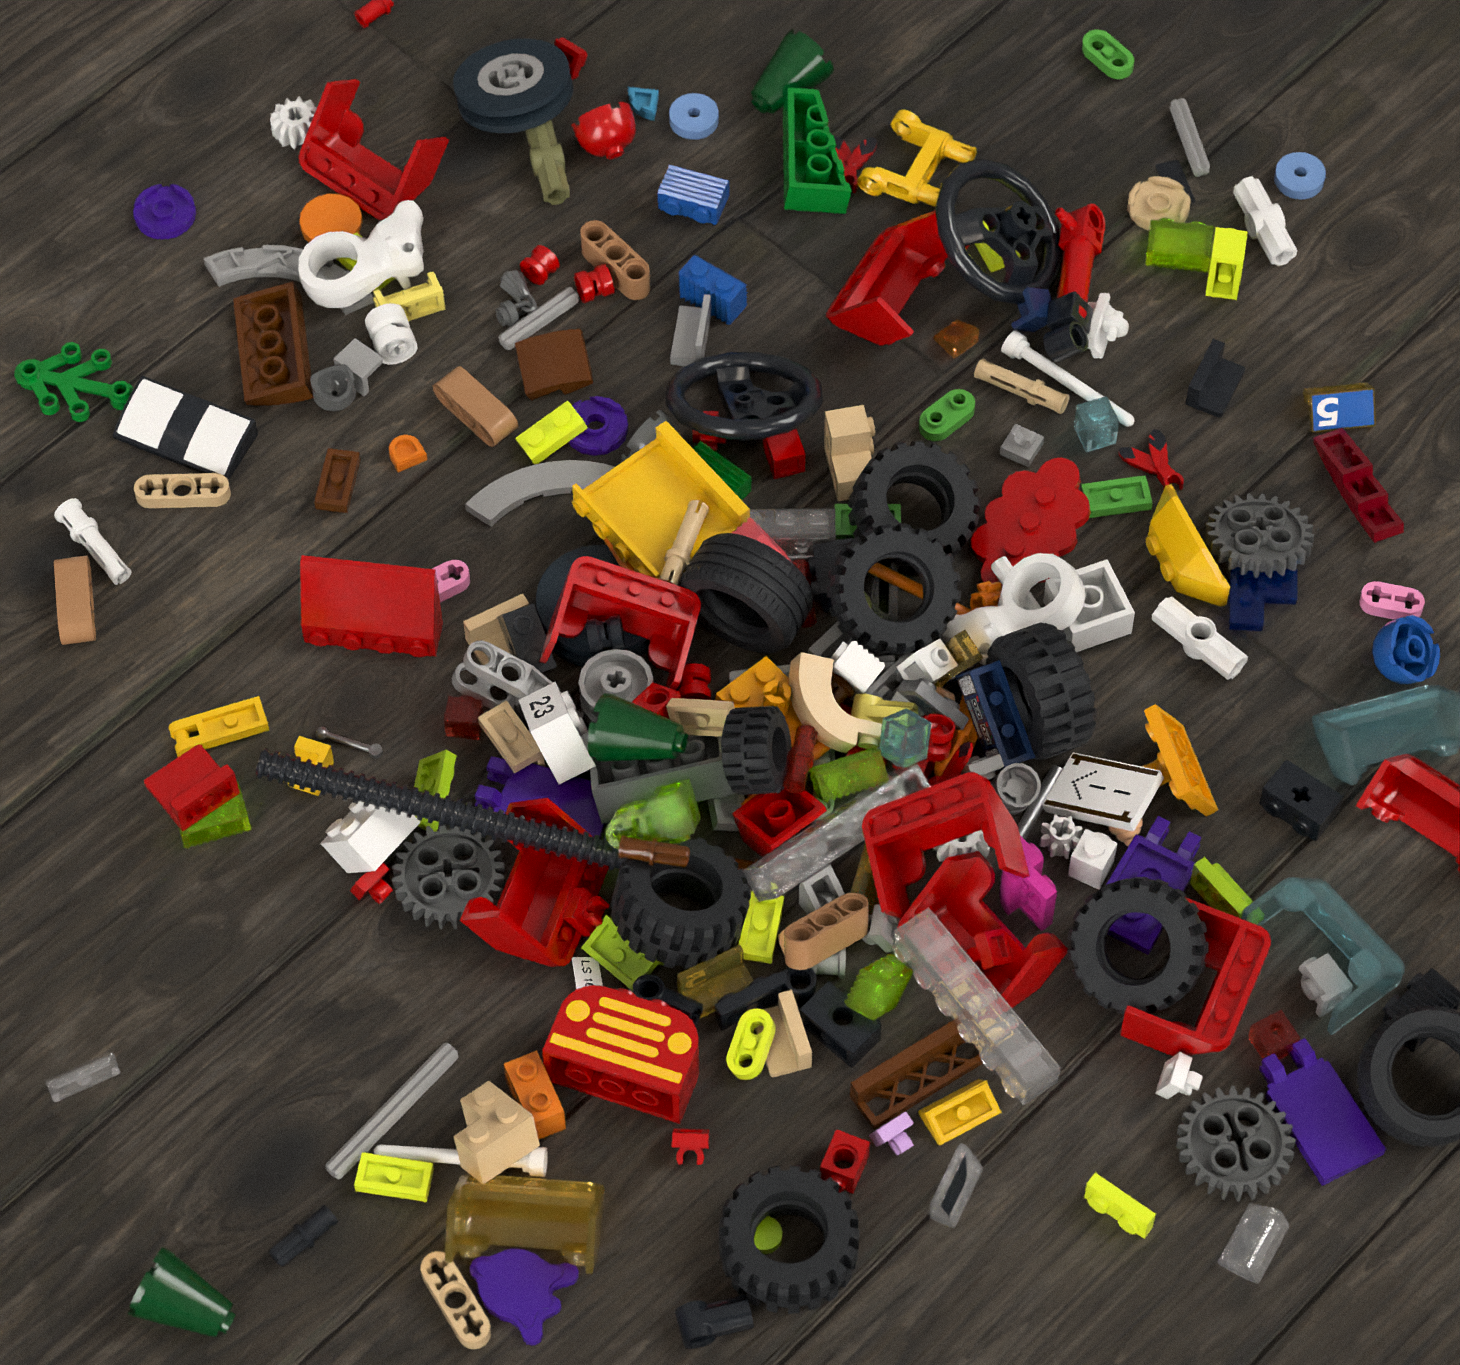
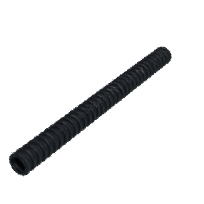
M264 748L261 751L255 773L257 774L256 778L261 779L262 776L268 777L267 781L270 782L276 779L278 784L288 782L289 787H294L295 784L299 785L301 790H304L305 787L311 788L310 792L315 793L316 790L321 791V795L324 796L326 793L332 794L331 797L335 799L338 795L343 797V801H347L349 798L353 799L355 804H358L359 801L364 802L366 807L369 804L375 805L374 809L378 810L380 807H384L385 812L395 810L397 815H401V812L407 813L406 817L411 818L412 815L417 816V820L422 821V818H426L428 823L431 824L433 821L439 822V826H443L444 823L449 824L450 829H454L455 826L460 827L462 832L468 829L471 830L470 834L473 835L479 832L481 837L491 835L493 840H497V837L502 838L504 843H507L508 840L513 841V845L516 846L518 843L524 844L523 847L527 849L529 846H533L535 851H539L540 848L545 849L546 854H550V851L555 852V856L560 857L561 854H564L566 859L569 860L571 857H575L577 862H582V859L587 860L588 865H592L593 862L598 863L597 866L600 868L606 865L608 870L611 871L614 868L620 871L623 861L626 860V858H618L620 840L610 842L608 837L602 840L599 839L597 834H594V837L589 836V833L585 831L583 834H579L577 829L568 831L566 826L560 829L557 828V824L552 823L549 826L543 820L541 823H537L535 818H531L529 821L525 819L524 815H520L519 818L514 817L515 814L512 812L506 815L504 810L499 809L498 812H495L493 807L490 806L488 809H484L482 804H478L477 807L472 806L470 801L464 804L461 803L459 798L456 801L450 800L451 796L447 795L445 798H441L440 793L430 795L428 790H424V793L418 792L419 788L414 787L413 790L408 789V785L403 784V787H399L397 782L394 781L392 784L386 783V779H382L381 782L376 781L375 776H371L370 779L365 778L363 773L357 776L354 775L355 771L352 770L349 773L344 772V768L334 770L333 765H328V768L323 767L321 762L315 765L312 764L310 759H307L306 762L301 761V757L298 756L296 759L290 758L291 755L287 753L285 756H281L279 751H275L274 754L269 753L268 748Z

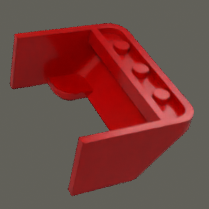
M352 79L327 82L299 152L300 165L305 172L337 193L351 198L361 209L376 219L384 220L392 215L398 203L405 200H415L432 183L449 139L439 137L417 140L409 161L402 172L360 144L364 131L363 122L356 113L350 110L360 81Z
M935 210L889 227L876 237L826 313V317L834 326L879 346L891 345L895 341L913 334L912 328L898 314L921 279L929 276L936 277L945 268L946 264L944 262L948 257L938 236Z
M579 557L569 569L550 622L539 662L546 664L556 645L558 636L574 638L580 635L585 628L587 619L596 618L599 621H604L609 616L620 615L623 631L650 640L648 647L650 662L655 667L669 672L666 687L676 690L681 682L701 608L700 599L690 589L593 557Z
M1403 754L1384 759L1356 806L1361 810L1371 807V814L1385 823H1389L1390 819L1394 821L1401 820L1456 857L1455 861L1460 865V785L1412 755Z
M968 772L875 807L864 816L862 830L882 913L901 919L909 909L910 904L905 886L916 883L923 877L926 870V860L923 851L982 830L986 843L995 849L999 869L1021 878L1030 876L1015 820L989 780L978 773Z
M1189 898L1186 899L1190 904L1195 903L1199 909L1197 913L1201 922L1205 921L1207 932L1204 934L1205 941L1209 942V952L1205 954L1204 962H1206V967L1217 971L1195 1026L1193 1027L1179 1021L1170 1022L1127 1005L1120 1034L1122 1037L1171 1056H1175L1179 1052L1186 1055L1218 1052L1226 1049L1231 1044L1271 946V937L1263 927Z

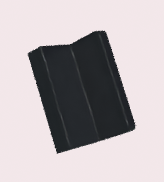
M1213 339L1188 386L1185 405L1221 418L1245 373V367L1224 359L1225 343Z

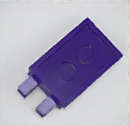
M491 756L487 765V771H489L487 779L504 784L505 786L502 793H500L495 788L479 784L475 794V799L477 800L475 803L476 807L478 804H482L484 809H488L490 806L493 807L495 812H498L499 809L504 810L505 814L511 802L549 798L593 837L594 834H597L599 839H601L606 823H601L592 793L591 781L575 776L558 784L550 768L532 763L514 773L505 759Z
M1158 816L1146 838L1137 834L1134 836L1106 885L1126 878L1149 877L1151 880L1160 879L1168 882V886L1173 889L1179 888L1182 892H1185L1190 884L1193 865L1195 864L1193 859L1200 848L1201 837L1189 831L1177 853L1162 846L1170 830V821ZM1132 912L1119 917L1111 925L1107 934L1149 955L1164 926L1149 914Z
M1303 1038L1292 1044L1293 1050L1289 1053L1298 1070L1286 1075L1284 1066L1275 1053L1262 1059L1261 1063L1263 1065L1259 1067V1070L1268 1084L1267 1088L1269 1090L1265 1095L1269 1103L1272 1101L1276 1102L1275 1113H1286L1282 1124H1292L1293 1128L1290 1136L1295 1138V1144L1321 1185L1324 1186L1384 1155L1386 1148L1329 1061H1324L1323 1058L1317 1060L1314 1050L1307 1040Z

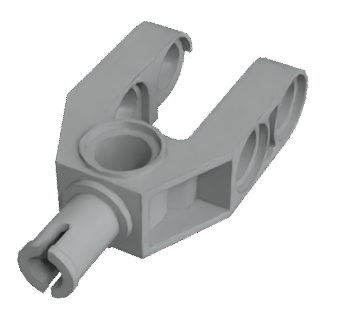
M483 640L471 643L464 654L463 663L456 667L452 675V684L461 694L490 709L507 700L521 721L524 722L527 721L519 699L553 683L534 666ZM478 650L484 652L488 656V664H476L472 660L471 653ZM507 666L513 667L517 670L519 679L516 681L505 679L502 675V668ZM468 670L476 676L477 682L473 685L465 684L460 679V672ZM497 686L506 691L507 698L500 701L494 699L490 694V688ZM576 710L579 718H583L584 713Z

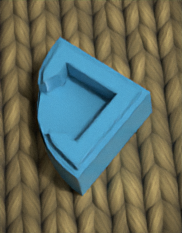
M628 87V100L633 111L645 119L654 121L659 90Z

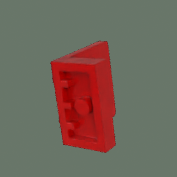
M200 744L144 780L145 787L182 831L240 794L233 770L228 764L220 768Z

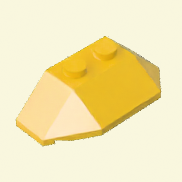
M1172 484L1165 486L1150 521L1148 537L1145 539L1148 551L1152 556L1156 555L1160 562V570L1164 579L1167 582H1171L1176 592L1220 607L1227 605L1230 591L1227 580L1222 575Z

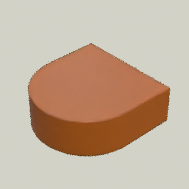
M400 435L394 438L389 445L390 459L398 473L427 461L425 450L414 436Z

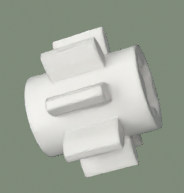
M1055 814L1050 824L1042 823L1041 833L1043 836H1041L1040 846L1048 847L1050 857L1056 855L1064 856L1068 859L1069 853L1072 849L1075 850L1080 840L1079 838L1082 836L1083 828L1082 826L1075 827L1072 816L1066 818L1058 817Z

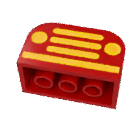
M590 985L573 991L563 1001L542 1050L544 1067L552 1083L678 1124L682 1121L699 1076L698 1033L693 1021L686 1014L671 1008L664 1001L658 999L649 1001L637 997L633 992L623 988L615 990L605 986Z

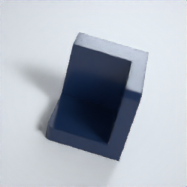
M1027 287L1022 290L1025 302L1018 305L1022 318L1011 323L1013 330L1035 332L1046 326L1049 303L1052 299L1048 289Z

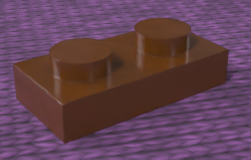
M327 449L314 501L315 509L348 513L361 461L360 452Z

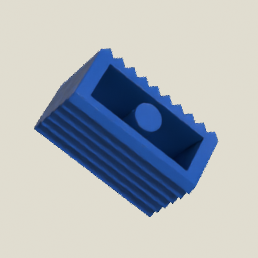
M670 164L658 189V208L670 215L688 216L699 223H712L716 225L729 198V180Z
M693 255L679 271L680 298H685V301H690V304H695V307L702 308L704 294L711 295V316H716V319L721 318V322L726 321V325L732 324L746 308L747 284L702 258Z

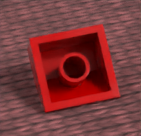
M789 777L784 790L780 793L758 794L734 811L732 815L743 842L763 858L825 813L827 809L825 805Z

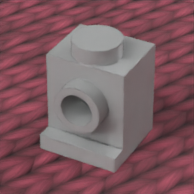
M1328 953L1318 959L1311 957L1300 965L1298 970L1302 974V990L1310 1000H1315L1318 1004L1316 1014L1319 1018L1349 1001L1353 985Z

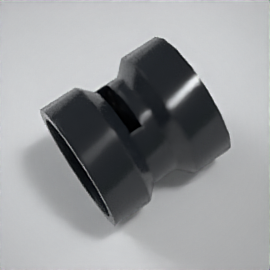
M620 615L609 616L604 621H599L596 618L586 620L591 653L602 652L607 647H612L613 649L625 648Z

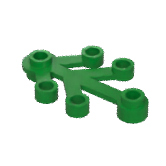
M75 342L64 344L61 348V353L44 361L36 359L22 361L14 371L16 382L27 390H33L39 400L41 412L45 415H53L60 409L57 396L49 393L45 384L57 386L69 406L71 418L76 422L86 421L90 416V410L87 402L80 400L75 390L107 397L110 399L112 407L117 410H123L133 391L132 385L125 381H117L111 385L83 378L96 371H105L111 367V355L106 349L95 350L91 355V360L62 373L52 372L67 363L75 364L81 360V349ZM71 351H75V352H76V353L73 354V355H67V353H69V352H71ZM100 358H106V360L102 362L97 361ZM48 402L54 403L51 406H45V404ZM78 409H84L81 413H75Z

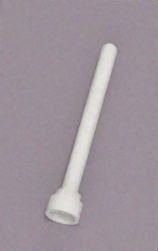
M1014 330L1004 341L1001 351L1010 358H1024L1124 426L1130 427L1134 424V417L1130 413L1030 348L1027 337Z
M378 1145L374 1149V1154L432 1163L460 1164L457 1149ZM537 1147L510 1167L522 1168L523 1172H529L530 1176L545 1177L548 1161L547 1148Z

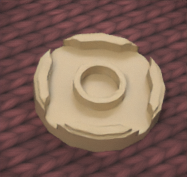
M1150 177L1148 181L1142 183L1140 181L1135 184L1129 193L1127 210L1130 218L1139 227L1150 232L1163 233L1175 230L1183 225L1189 216L1190 197L1179 182L1170 178Z

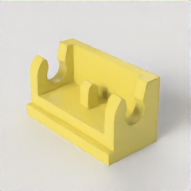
M432 271L427 273V283L384 297L381 291L377 289L373 291L375 296L373 300L375 307L384 304L400 305L404 309L408 321L444 310L443 289Z

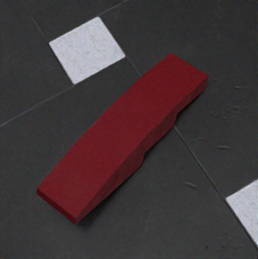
M1340 428L1313 437V443L1329 475L1348 507L1372 541L1375 543L1404 533V522L1388 504V493L1374 477L1373 464L1346 431Z

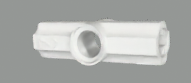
M1253 176L1242 179L1239 184L1234 186L1233 194L1245 214V225L1250 237L1253 239L1258 238L1271 264H1276L1277 266L1287 264L1292 258L1296 257L1297 249L1285 229V218L1282 209L1277 203H1271L1259 179H1255Z
M1172 596L1170 598L1166 597L1152 614V620L1183 644L1184 652L1189 657L1198 660L1202 659L1227 680L1233 679L1239 674L1247 663L1248 656L1217 633L1216 626L1212 620L1207 617H1197ZM1196 636H1199V637H1202V638H1204V639L1201 640V639H1197V638H1195V637H1196Z

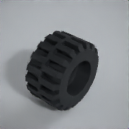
M777 706L735 708L730 710L726 717L721 739V756L727 782L734 793L738 795L780 793L786 786L791 770L792 745L788 724L782 711Z

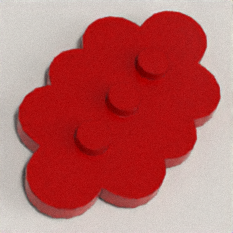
M1061 457L1053 458L1045 462L1037 473L1018 471L1009 475L1002 486L1003 496L996 498L987 505L985 510L986 524L978 527L971 539L973 553L983 563L981 569L982 583L987 581L991 583L1000 582L992 571L991 564L1003 556L1007 557L1014 567L1023 558L1037 553L1054 554L1060 557L1070 553L1076 547V529L1082 527L1089 520L1091 511L1089 499L1083 492L1078 490L1081 480L1079 469L1074 462ZM1047 579L1039 581L1038 583L1046 582Z

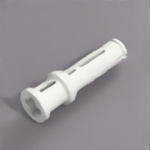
M72 498L63 502L55 511V519L65 524L70 531L72 540L85 546L115 585L125 582L132 572L101 536L95 519L89 518L81 509L82 504L78 499Z

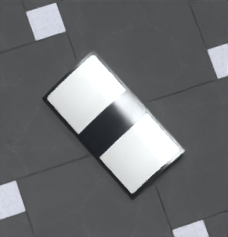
M143 375L130 394L113 433L114 439L200 473L222 474L228 481L258 436L255 419Z

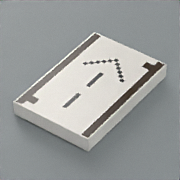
M1073 752L1042 806L1047 813L1065 817L1072 816L1074 819L1134 832L1164 777L1160 770Z

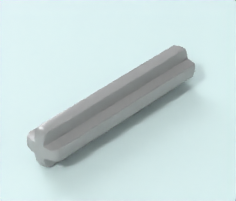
M1184 98L1174 99L1171 102L1170 111L1192 172L1196 177L1206 176L1209 173L1210 164L1187 101Z
M572 287L562 290L499 335L500 344L507 351L516 347L515 343L527 339L579 302L577 292Z

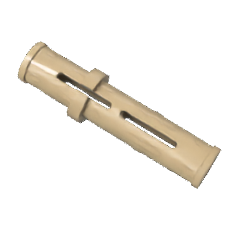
M983 358L976 366L975 378L1026 398L1027 402L1031 405L1040 404L1059 414H1062L1068 405L1070 396L1045 386L1044 381L1039 379L1033 381L988 362Z
M691 500L688 503V508L673 546L665 554L664 561L666 563L659 577L660 580L667 582L669 579L671 580L670 583L679 585L683 571L686 570L691 561L690 554L701 526L709 512V507L704 502H702L698 513L695 510L699 500Z

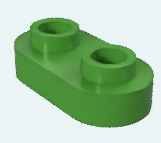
M1092 30L1085 34L1082 52L1086 58L1113 79H1124L1131 75L1134 66V56L1128 49L1106 31Z
M955 389L945 394L921 414L919 420L921 435L930 441H941L951 435L973 417L975 411L973 395L962 389ZM932 419H938V420H940V421H939V422H933V421H931V420H932Z

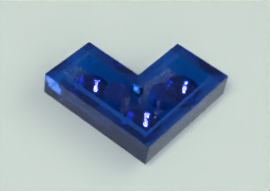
M1238 566L1230 570L1229 629L1263 631L1264 603L1296 605L1298 598L1297 569L1296 571L1286 569L1284 576L1280 575L1277 571H1273L1272 578H1268L1265 572H1260L1258 578H1255L1253 571L1250 570L1246 574L1241 575V568Z

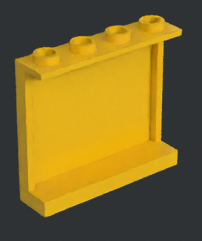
M667 421L656 427V439L583 490L576 483L572 486V505L581 517L586 516L593 523L592 526L601 539L605 540L607 538L618 558L623 562L628 561L633 566L635 572L659 579L666 563L664 561L665 554L673 546L688 508V503L691 500H699L695 510L696 513L699 512L702 502L709 507V512L704 519L690 554L691 560L703 541L717 534L737 531V527H742V523L747 522L748 518H750L749 507Z

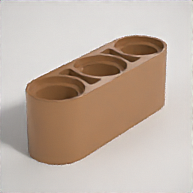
M597 220L585 223L580 231L582 255L594 267L605 264L611 274L614 286L627 298L632 300L645 298L651 290L650 269L647 262L605 223Z
M460 366L456 367L432 387L438 400L490 447H494L518 428V422L513 413Z
M87 555L55 559L57 619L61 644L96 641L92 574L89 557Z
M847 893L787 926L784 930L785 964L792 969L806 970L865 937L869 931L868 899L859 893Z

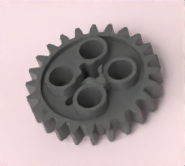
M1247 493L1246 500H1242L1236 495L1234 496L1233 503L1223 500L1222 507L1215 506L1214 513L1209 514L1205 530V536L1207 537L1206 546L1211 547V555H1219L1218 563L1229 562V570L1237 566L1240 567L1241 575L1246 574L1250 570L1253 571L1255 578H1258L1260 572H1265L1268 578H1272L1273 571H1277L1280 575L1284 576L1286 568L1296 571L1297 563L1304 565L1306 557H1310L1314 534H1312L1313 525L1307 524V515L1300 516L1301 509L1299 507L1289 509L1290 501L1279 504L1277 503V496H1274L1269 501L1266 500L1264 494H1261L1259 499H1254L1250 493Z
M445 825L439 826L438 832H434L430 826H427V836L425 837L415 832V844L405 841L403 844L406 853H397L398 864L392 866L393 875L395 876L392 878L393 888L397 889L395 891L397 901H402L403 910L406 912L413 909L412 916L415 921L424 915L426 926H429L434 920H438L439 928L443 929L446 921H451L453 928L457 929L459 920L470 899L485 897L494 904L492 898H500L501 888L499 887L505 886V877L502 875L505 873V866L501 862V851L495 850L493 839L485 842V837H481V833L473 836V834H470L471 830L465 829L462 832L456 826L454 829L446 830ZM462 855L471 856V858L465 861L457 859ZM427 860L437 861L433 865L423 864ZM468 885L475 887L471 891L461 890L464 886ZM438 890L441 892L436 896L426 895L429 891Z
M1231 1086L1229 1095H1224L1218 1087L1216 1088L1214 1099L1207 1093H1203L1202 1105L1192 1101L1190 1106L1191 1113H1183L1181 1121L1184 1124H1179L1177 1134L1181 1137L1177 1138L1176 1148L1183 1150L1180 1152L1178 1160L1179 1162H1189L1185 1169L1186 1175L1197 1173L1196 1186L1205 1181L1209 1184L1208 1194H1211L1218 1188L1221 1189V1199H1225L1230 1191L1234 1192L1236 1200L1240 1201L1242 1192L1246 1191L1253 1200L1256 1197L1257 1188L1263 1193L1268 1194L1271 1187L1270 1182L1279 1186L1282 1179L1280 1174H1288L1290 1165L1287 1162L1293 1161L1295 1153L1290 1150L1294 1147L1295 1138L1288 1136L1291 1134L1293 1126L1292 1124H1282L1286 1116L1285 1112L1274 1114L1275 1101L1267 1105L1262 1103L1263 1093L1258 1094L1253 1099L1250 1098V1089L1247 1087L1242 1095H1237L1234 1086ZM1225 1115L1230 1118L1231 1128L1226 1118L1224 1117ZM1249 1119L1252 1122H1254L1255 1125L1252 1127L1243 1126L1239 1122V1120ZM1213 1127L1219 1130L1221 1134L1213 1136L1204 1129ZM1231 1133L1233 1134L1234 1141H1230ZM1237 1145H1241L1240 1153L1238 1152ZM1260 1151L1267 1158L1257 1159L1250 1152ZM1221 1159L1227 1160L1232 1164V1167H1220L1216 1161ZM1240 1159L1248 1171L1242 1170L1241 1165L1239 1163Z

